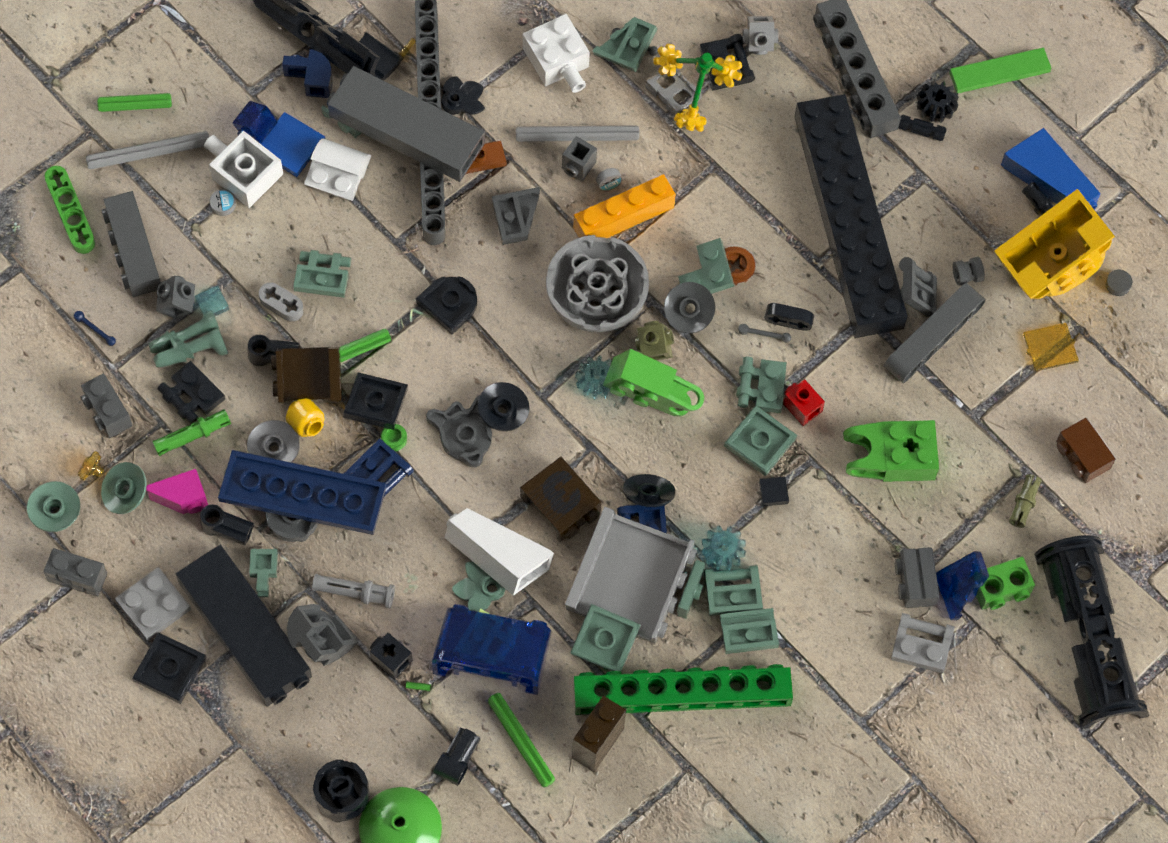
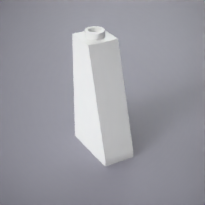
M468 508L459 514H453L447 521V530L444 538L513 596L546 573L550 568L554 555L551 550Z

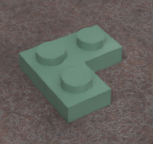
M721 238L697 245L702 268L678 276L680 284L684 282L699 283L706 287L711 294L734 287Z

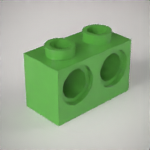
M1024 557L974 572L970 580L982 610L989 607L991 610L1001 608L1006 604L1005 602L1014 599L1016 602L1023 601L1030 597L1035 587ZM1010 578L1019 579L1022 585L1012 584ZM985 586H993L997 593H989Z

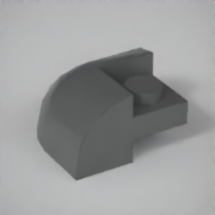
M320 604L297 606L288 619V640L292 648L303 646L308 657L313 659L314 662L320 661L323 666L331 664L343 657L358 644V641L337 615L331 617L325 611L320 610Z

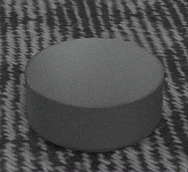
M1114 270L1107 277L1106 288L1112 295L1124 296L1131 289L1132 277L1124 270Z

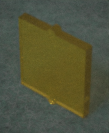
M1067 323L1023 332L1028 348L1026 353L1031 357L1035 372L1078 363L1079 359L1074 347L1075 340L1071 338Z

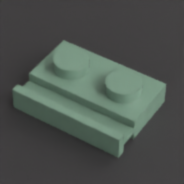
M773 608L720 614L725 654L779 648Z

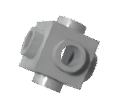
M748 16L747 29H743V44H747L748 50L753 51V54L765 55L768 51H774V43H778V29H774L773 17Z

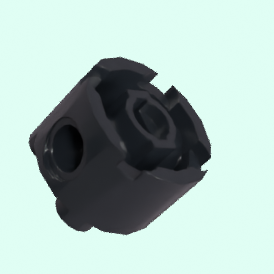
M338 759L326 763L318 770L313 784V793L318 809L334 822L340 823L358 817L365 810L369 802V785L365 772L354 762L350 763Z

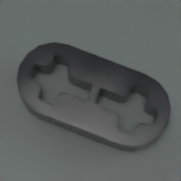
M779 303L768 304L764 316L765 320L769 323L802 331L811 330L815 317L808 310Z

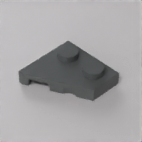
M539 187L492 196V204L503 245L528 240L540 196Z

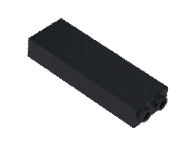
M221 544L175 573L182 589L267 707L271 704L277 705L287 697V693L295 688L299 690L309 683L312 677L310 667L297 649L292 648L287 635Z

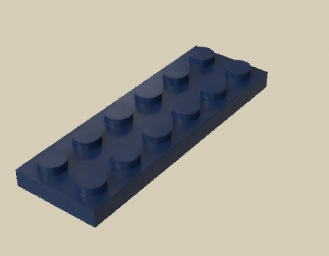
M232 450L218 500L227 504L374 535L386 491V483Z

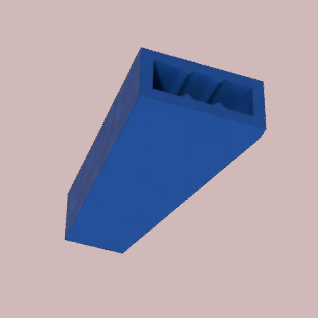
M1044 128L1004 153L1001 166L1028 185L1035 182L1042 193L1054 203H1059L1078 189L1094 210L1098 206L1097 202L1101 193Z

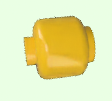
M306 398L299 399L289 405L286 413V422L299 436H315L324 426V413L312 400Z

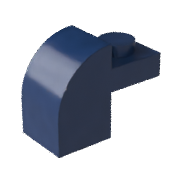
M310 49L308 58L300 55L283 56L282 66L285 77L304 78L306 96L329 98L333 85L332 72L328 59L322 53Z

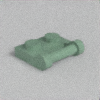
M758 565L749 566L748 569L722 571L704 569L709 616L763 609ZM744 579H750L751 584L715 586V582Z

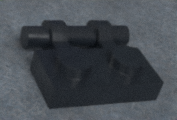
M191 360L171 376L172 382L175 384L174 387L170 388L163 382L157 388L163 395L162 398L178 410L177 414L183 420L187 419L191 424L198 421L199 417L195 414L198 409L207 415L226 399L225 395ZM183 393L191 400L189 403H185L180 398Z

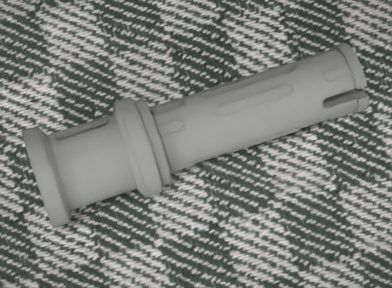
M315 574L312 590L359 598L364 604L373 602L383 604L386 608H391L394 600L395 585L390 584L388 587L373 584L371 580L360 583Z

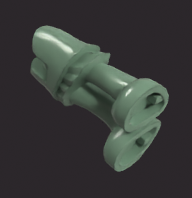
M212 310L206 312L203 318L195 324L178 332L173 330L169 333L166 331L162 336L149 343L150 352L158 353L153 358L157 368L187 362L186 358L195 359L194 353L210 348L214 349L218 355L228 354ZM203 333H208L200 338L185 343V341L190 338L201 335Z

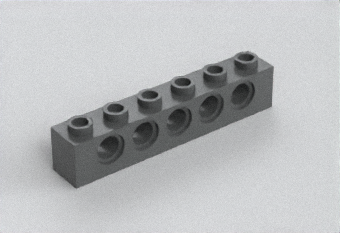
M828 0L818 3L816 12L813 15L814 24L817 29L820 28L823 34L822 40L825 48L831 51L833 66L835 69H839L841 73V83L845 90L848 89L851 95L850 102L853 109L858 110L862 129L864 131L867 130L870 139L898 130L901 117L847 0ZM850 66H857L859 69H854ZM860 86H865L869 89H862ZM869 107H876L878 110H872Z

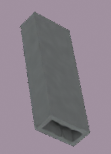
M355 66L352 67L349 73L343 75L340 87L336 93L332 92L327 100L329 117L458 182H461L485 144V131Z

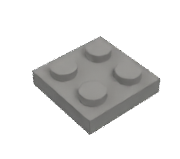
M159 567L115 598L117 604L147 641L191 610L190 605Z

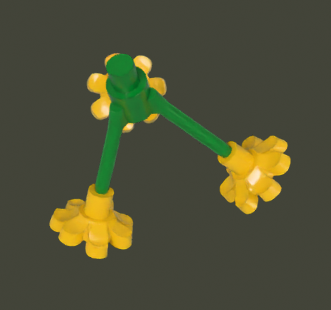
M668 43L665 47L661 46L658 48L657 51L660 57L653 59L654 65H661L658 69L659 74H667L669 77L674 76L676 69H681L683 64H695L696 71L699 73L692 104L689 105L688 109H683L681 113H677L674 120L677 121L676 125L679 128H683L686 125V129L689 131H693L695 127L697 131L702 132L707 119L700 116L697 104L705 74H708L710 69L713 68L712 74L717 76L715 83L719 86L725 83L728 88L734 86L733 79L739 81L742 78V73L737 72V70L742 68V63L735 61L733 55H727L725 60L719 57L714 62L710 53H704L697 58H681V51L675 50V46Z

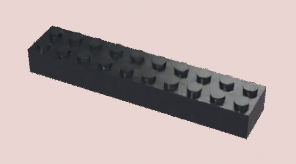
M846 95L798 102L794 118L854 338L903 330L908 315L901 296V290Z

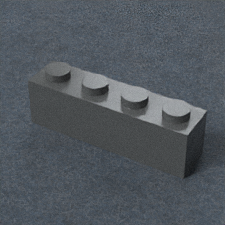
M130 191L103 199L106 207L101 209L105 224L111 223L112 230L108 231L112 246L117 245L119 252L114 253L118 268L124 267L126 273L121 275L125 290L130 289L133 297L157 291L161 281L134 192Z

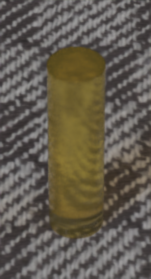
M411 38L399 52V55L404 57L416 43V40Z

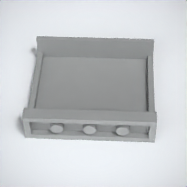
M604 507L565 603L566 610L586 617L590 605H596L641 624L636 637L656 644L658 637L663 638L667 630L668 623L664 621L668 612L673 614L678 599L674 596L677 588L682 589L688 575L684 573L687 563L692 565L697 550L694 549V540L690 539L689 542L616 515L614 510Z

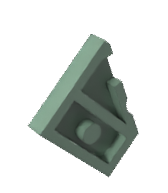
M633 17L622 29L610 35V39L600 47L596 46L592 52L600 58L636 72L658 29L653 24Z

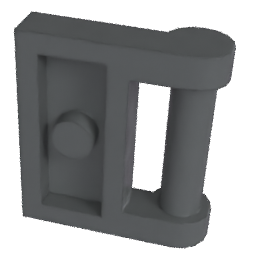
M904 257L899 262V268L903 271V286L901 288L903 301L929 317L937 310V277L932 272L924 271L918 267L916 262L910 257Z

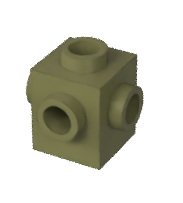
M650 321L645 323L644 327L637 328L638 336L635 337V344L638 352L641 351V354L657 361L673 358L671 345L674 344V337L671 329H668L659 321Z

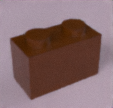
M1087 418L1061 431L1056 440L1057 449L1060 454L1068 458L1075 475L1079 478L1081 477L1085 483L1110 470L1116 460Z

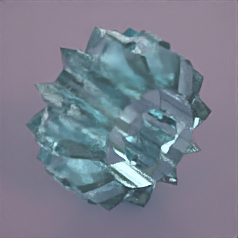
M601 355L597 357L596 361L589 356L587 363L581 362L579 364V371L575 373V378L578 380L577 388L583 389L584 396L592 393L594 400L597 399L598 394H601L604 399L608 397L610 389L603 386L612 362L610 358L603 362Z
M719 525L716 527V532L709 530L707 532L708 538L702 540V545L705 547L702 549V556L708 557L706 562L708 565L715 562L717 571L720 570L721 565H725L727 570H731L732 564L739 566L741 563L740 558L746 555V551L743 549L746 546V541L740 539V531L731 533V526H728L726 531H723ZM720 545H725V549L728 547V550L723 551V547H721L720 549L719 547Z

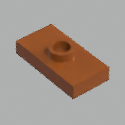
M501 140L485 143L466 174L507 166Z

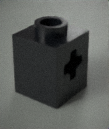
M387 633L383 638L379 636L370 646L371 660L394 680L413 661L412 652L390 633ZM387 652L388 654H391L392 652H394V656L392 657L388 655L385 657L384 653Z

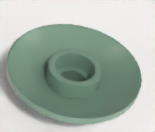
M130 462L119 463L109 470L101 487L102 501L109 511L116 514H127L139 506L144 498L147 486L143 470L138 465Z
M57 481L47 482L37 487L31 493L27 502V513L29 519L37 528L47 532L62 531L76 521L80 513V499L77 492L68 484ZM54 507L60 508L59 512L54 514L51 513V509Z

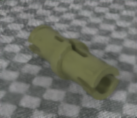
M1026 475L1021 492L1016 495V505L1009 519V523L1013 526L1018 521L1016 527H1025L1031 508L1035 507V496L1042 483L1041 478L1038 476L1033 481L1035 475Z

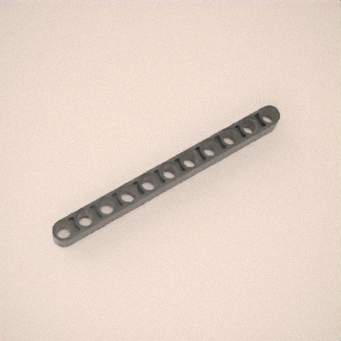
M415 0L418 98L441 109L437 1ZM425 51H431L432 53H430V54H425L424 52H425ZM425 73H433L429 76L424 75ZM428 94L434 95L433 97H430V98H429V97H425V95H428ZM420 162L423 238L426 243L435 246L441 244L446 236L444 174ZM433 182L437 183L438 185L432 187L428 186L427 184ZM430 205L438 206V208L436 209H430L428 207ZM434 227L440 229L436 232L429 231L430 228Z

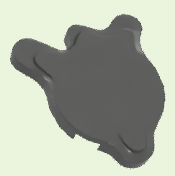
M480 395L475 398L469 409H464L462 404L456 401L445 411L431 409L426 414L428 423L438 430L441 444L446 453L454 459L465 462L472 468L482 464L483 456L492 443L491 427L484 423L478 412Z

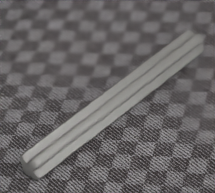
M639 126L517 127L516 140L518 142L573 141L576 136L584 141L638 140Z
M207 131L89 154L86 156V162L89 169H96L204 147L209 134Z

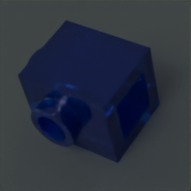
M249 101L232 123L238 131V136L244 131L261 144L278 122L266 105Z

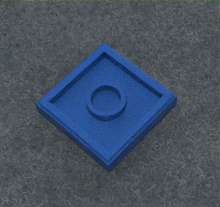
M284 112L260 144L281 160L282 169L298 177L311 160L318 142L321 139H326V137Z

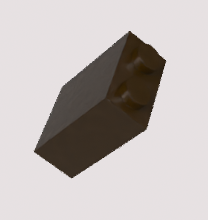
M603 695L573 738L572 759L595 772L624 730L626 709Z

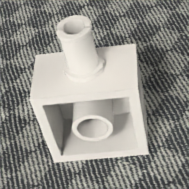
M567 14L523 33V50L545 87L564 78L573 93L581 91L586 86L579 71L589 67L590 52Z
M244 131L229 146L216 138L215 135L210 136L204 144V148L216 156L209 164L212 179L225 190L232 192L234 197L248 208L283 175L281 160Z

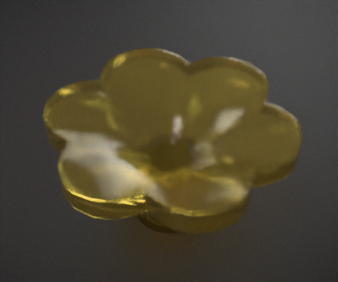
M94 451L91 456L84 460L78 472V476L82 481L91 474L98 478L103 474L104 469L97 465L101 459L99 452Z

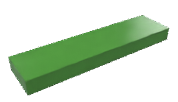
M1043 47L951 68L949 74L956 93H963L1050 73L1052 68Z

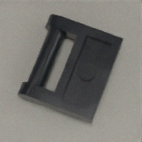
M734 34L726 39L700 44L701 55L710 53L714 62L719 57L725 60L728 55L727 50L734 48L737 61L742 63V68L740 69L742 78L739 81L733 79L734 86L751 83L755 80L754 72L750 70L743 48V36L741 34ZM711 68L707 76L712 91L728 88L725 83L721 86L715 83L717 76L712 74L713 68Z

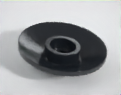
M498 382L489 385L483 390L478 400V412L481 419L489 427L498 431L507 432L519 428L524 424L529 415L530 406L527 396L519 387L511 383ZM498 408H504L506 413L499 412Z
M640 474L632 476L624 482L623 494L629 501L637 505L660 507L669 504L674 499L675 487L663 477Z

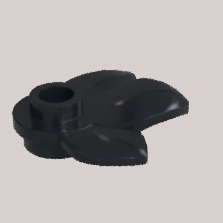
M453 76L445 82L443 86L444 94L441 99L445 112L456 115L462 111L469 115H475L485 110L484 105L478 101L483 93V86L475 81L463 83L458 76Z

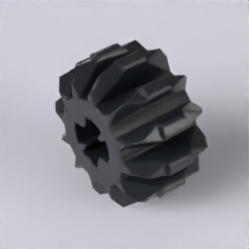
M933 80L931 85L924 84L922 86V90L917 94L918 102L916 105L917 110H922V118L929 116L930 122L937 118L942 123L944 118L951 119L953 117V113L958 109L957 101L959 98L958 93H953V85L946 87L945 81L938 85Z

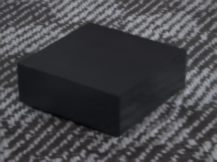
M786 477L759 479L762 507L789 503Z

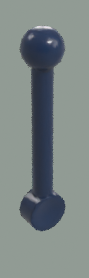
M82 311L74 313V318L77 322L86 324L105 339L107 345H115L116 339L113 336H108L87 320Z

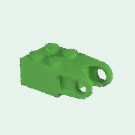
M633 349L613 357L603 384L614 395L632 398L633 403L641 407L650 406L677 417L685 415L688 411L698 410L704 403L702 390L698 386L676 376V369ZM688 391H692L697 395L698 401L694 406L691 405V399L687 394ZM674 407L680 408V409H683V410H682V411H678V410H676Z
M935 420L884 421L853 426L843 432L845 441L863 446L869 454L865 458L847 463L846 473L848 475L881 479L883 482L935 481L939 471Z

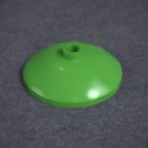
M407 787L390 788L374 796L362 812L359 822L361 843H439L442 833L441 817L433 801L422 792ZM398 819L405 821V824L401 827H397L394 823Z

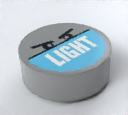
M609 168L600 172L596 178L599 189L602 191L613 190L623 181L619 170L615 168Z
M224 189L215 191L210 197L212 211L219 216L231 214L236 207L233 193Z

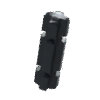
M904 114L900 116L899 129L905 131L910 129V132L925 137L934 136L933 139L939 141L944 140L947 131L946 127L940 125L935 127L933 126L934 123L917 118L912 120L910 116Z

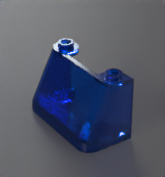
M455 604L453 607L447 608L432 658L433 674L446 677L447 671L453 670L455 675H459V672L510 681L514 687H517L519 682L521 685L526 686L525 693L538 695L552 631L547 627V623L543 621L533 620L532 622L472 611L466 606Z

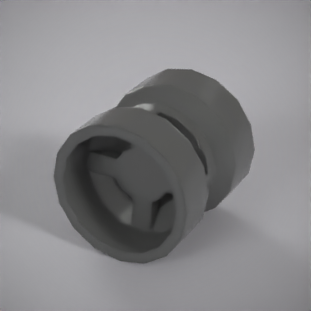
M979 256L970 258L967 262L960 260L952 264L954 279L958 286H962L969 281L976 283L985 279L983 263Z

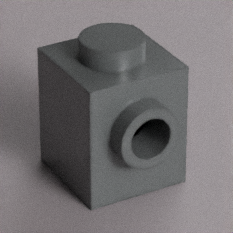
M577 136L562 154V169L570 177H577L582 181L597 162V148Z

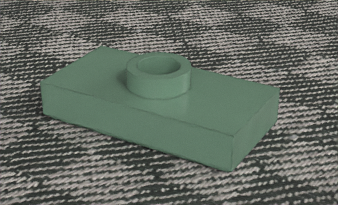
M699 560L694 562L678 604L677 614L679 617L686 619L693 600H699L704 586L700 584L705 568L704 562Z

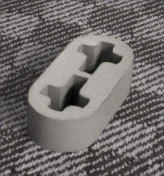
M266 283L261 286L259 299L265 308L287 321H297L302 317L304 309L300 298L275 283ZM273 292H275V296L278 300H276L273 297L267 299L266 293L272 294ZM286 305L289 307L296 305L297 311L291 310L288 312Z

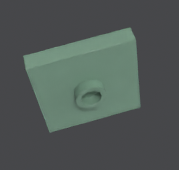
M755 405L726 440L724 447L766 476L797 439V434Z
M591 604L570 654L610 671L622 672L641 624Z

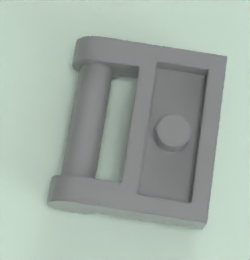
M902 613L891 660L943 673L955 626L947 624L945 627L910 618L909 614ZM910 628L941 636L943 640L942 643L911 636L906 634V630Z

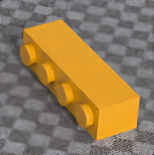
M660 175L574 214L573 229L579 238L589 235L609 238L673 209L676 194L665 175Z

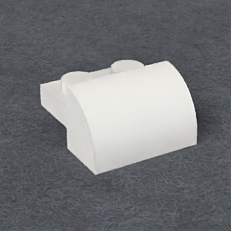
M321 139L311 156L312 163L304 184L353 201L360 180L364 178L371 155L326 139Z

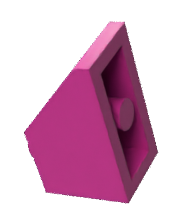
M196 469L146 486L151 501L181 514H195L202 511L208 505Z

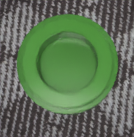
M396 424L394 430L383 428L381 440L394 451H399L407 443V433L401 425Z

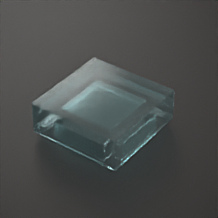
M219 286L195 295L203 315L212 310L214 315L217 316L229 310V306Z

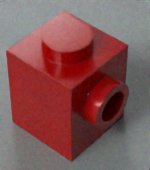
M804 379L799 384L793 383L786 389L783 405L804 426L823 412L825 401Z

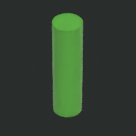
M406 681V688L430 691L431 684Z

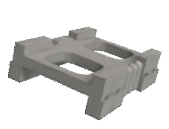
M676 69L675 75L671 76L675 82L668 88L664 89L657 83V80L663 76L659 73L651 80H647L645 87L654 97L659 96V99L666 105V109L674 117L692 104L696 87L692 83L690 84L678 69ZM684 90L691 96V99L684 105H679L673 99V96Z

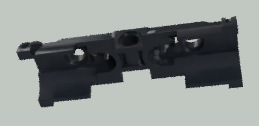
M253 0L258 9L309 47L322 53L331 63L345 73H349L352 67L355 66L384 81L397 69L404 57L397 52H393L367 32L360 41H357L341 28L333 27L318 16L319 12L302 0ZM312 24L315 28V32L313 35H311L310 28Z
M1092 535L1064 538L1045 545L1034 554L1037 565H1043L1051 599L1058 596L1064 622L1077 620L1083 644L1071 647L1079 675L1074 680V685L1082 714L1078 717L1081 729L1090 728L1095 723L1108 717L1129 713L1139 715V719L1149 717L1146 702L1139 700L1122 638L1114 637L1115 632L1110 614H1115L1099 555L1104 554L1101 539ZM1079 568L1087 569L1091 575L1090 579H1079L1076 575V570ZM1090 586L1089 594L1091 598H1096L1093 604H1090L1089 600H1084L1087 595L1086 587ZM1101 644L1105 648L1110 649L1107 653L1108 661L1104 664H1101L1105 660L1104 652L1098 651ZM1107 668L1114 669L1118 674V679L1116 681L1107 680L1104 677L1103 671Z

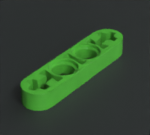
M52 166L45 172V181L72 247L80 254L89 253L95 247V239L70 178L63 167ZM58 175L63 187L58 188L53 176ZM68 194L73 197L68 204H61L59 202V198L62 195ZM72 215L81 217V221L76 225H70L67 222L68 218ZM80 231H82L84 239L87 242L84 245H82V243L80 242L77 234Z

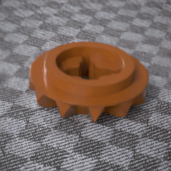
M733 246L725 248L730 269V264L734 265L740 259V269H736L731 273L735 286L738 283H746L755 271L756 264L753 255L742 247Z

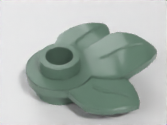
M474 562L465 563L468 578L461 580L452 587V591L457 597L468 601V612L474 613L479 612L480 609H488L491 602L502 598L506 590ZM494 585L497 587V590L490 592L487 588Z

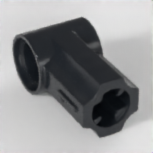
M254 335L248 341V359L255 366H264L267 363H271V356L276 355L277 349L299 348V343L269 340L264 335ZM263 348L265 351L262 353H256L254 352V349Z
M214 504L205 506L200 514L201 528L207 535H219L242 545H246L249 541L254 527L253 522L224 512L221 507ZM209 517H217L219 519L214 524L206 522Z
M460 727L447 752H443L438 759L433 774L458 786L467 772L468 762L481 738L471 730Z

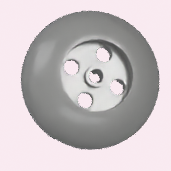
M589 235L567 243L555 254L548 267L546 289L553 309L565 322L575 328L588 332H607L629 323L640 312L647 298L649 276L643 259L630 245L614 237L609 239ZM582 283L585 288L580 291L575 284ZM612 287H618L620 289L615 290L613 294L610 293V289ZM597 301L600 303V306L594 307L590 303Z

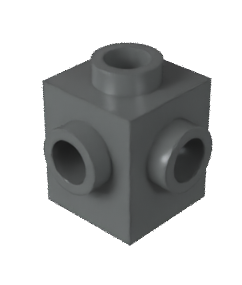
M171 276L169 279L160 282L157 288L156 311L174 319L192 313L195 301V284L186 281L181 276Z

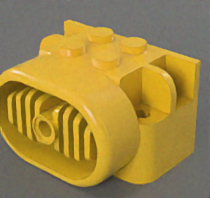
M1076 189L994 250V252L1024 293L1030 299H1041L1045 296L1064 294L1094 275L1103 264L1105 252L1111 247L1112 239L1115 236L1081 192Z

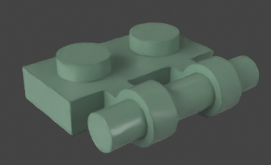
M311 250L310 252L301 251L299 260L308 262V265H297L293 285L294 291L345 298L349 273L348 270H341L340 267H351L352 258L342 256L341 253L329 255L321 254L318 250ZM318 263L331 265V268L317 267Z
M744 357L743 364L739 367L741 381L736 393L738 406L746 408L748 407L749 400L756 401V406L765 412L781 413L787 362L761 359L760 368H754L753 358ZM751 379L759 380L758 390L750 388Z

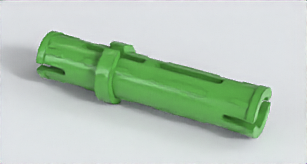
M225 409L206 418L200 417L197 419V422L153 440L152 442L158 455L161 456L203 436L207 438L211 436L210 433L231 425Z

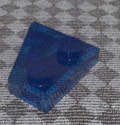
M974 551L936 572L937 583L950 620L957 621L961 618L962 614L960 612L966 603L973 601L979 587L983 586L989 577L984 559L979 551Z

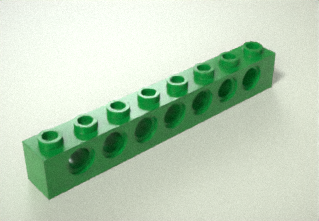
M773 664L767 668L759 669L753 665L743 666L741 669L730 670L729 667L725 666L716 667L710 671H703L702 668H690L686 672H676L675 669H663L660 673L636 670L633 674L610 671L606 675L583 672L579 676H574L573 684L575 715L591 714L602 698L595 694L594 691L597 688H605L609 692L605 697L626 709V713L789 707L793 700L791 667H784L781 664ZM766 681L769 683L770 688L762 690L756 683ZM738 682L742 684L743 689L735 691L731 689L730 684ZM706 683H711L717 689L714 692H707L702 686ZM684 684L690 690L687 693H680L675 687ZM656 685L661 687L663 691L660 694H652L648 689ZM624 687H632L636 692L628 696L623 694L621 690Z

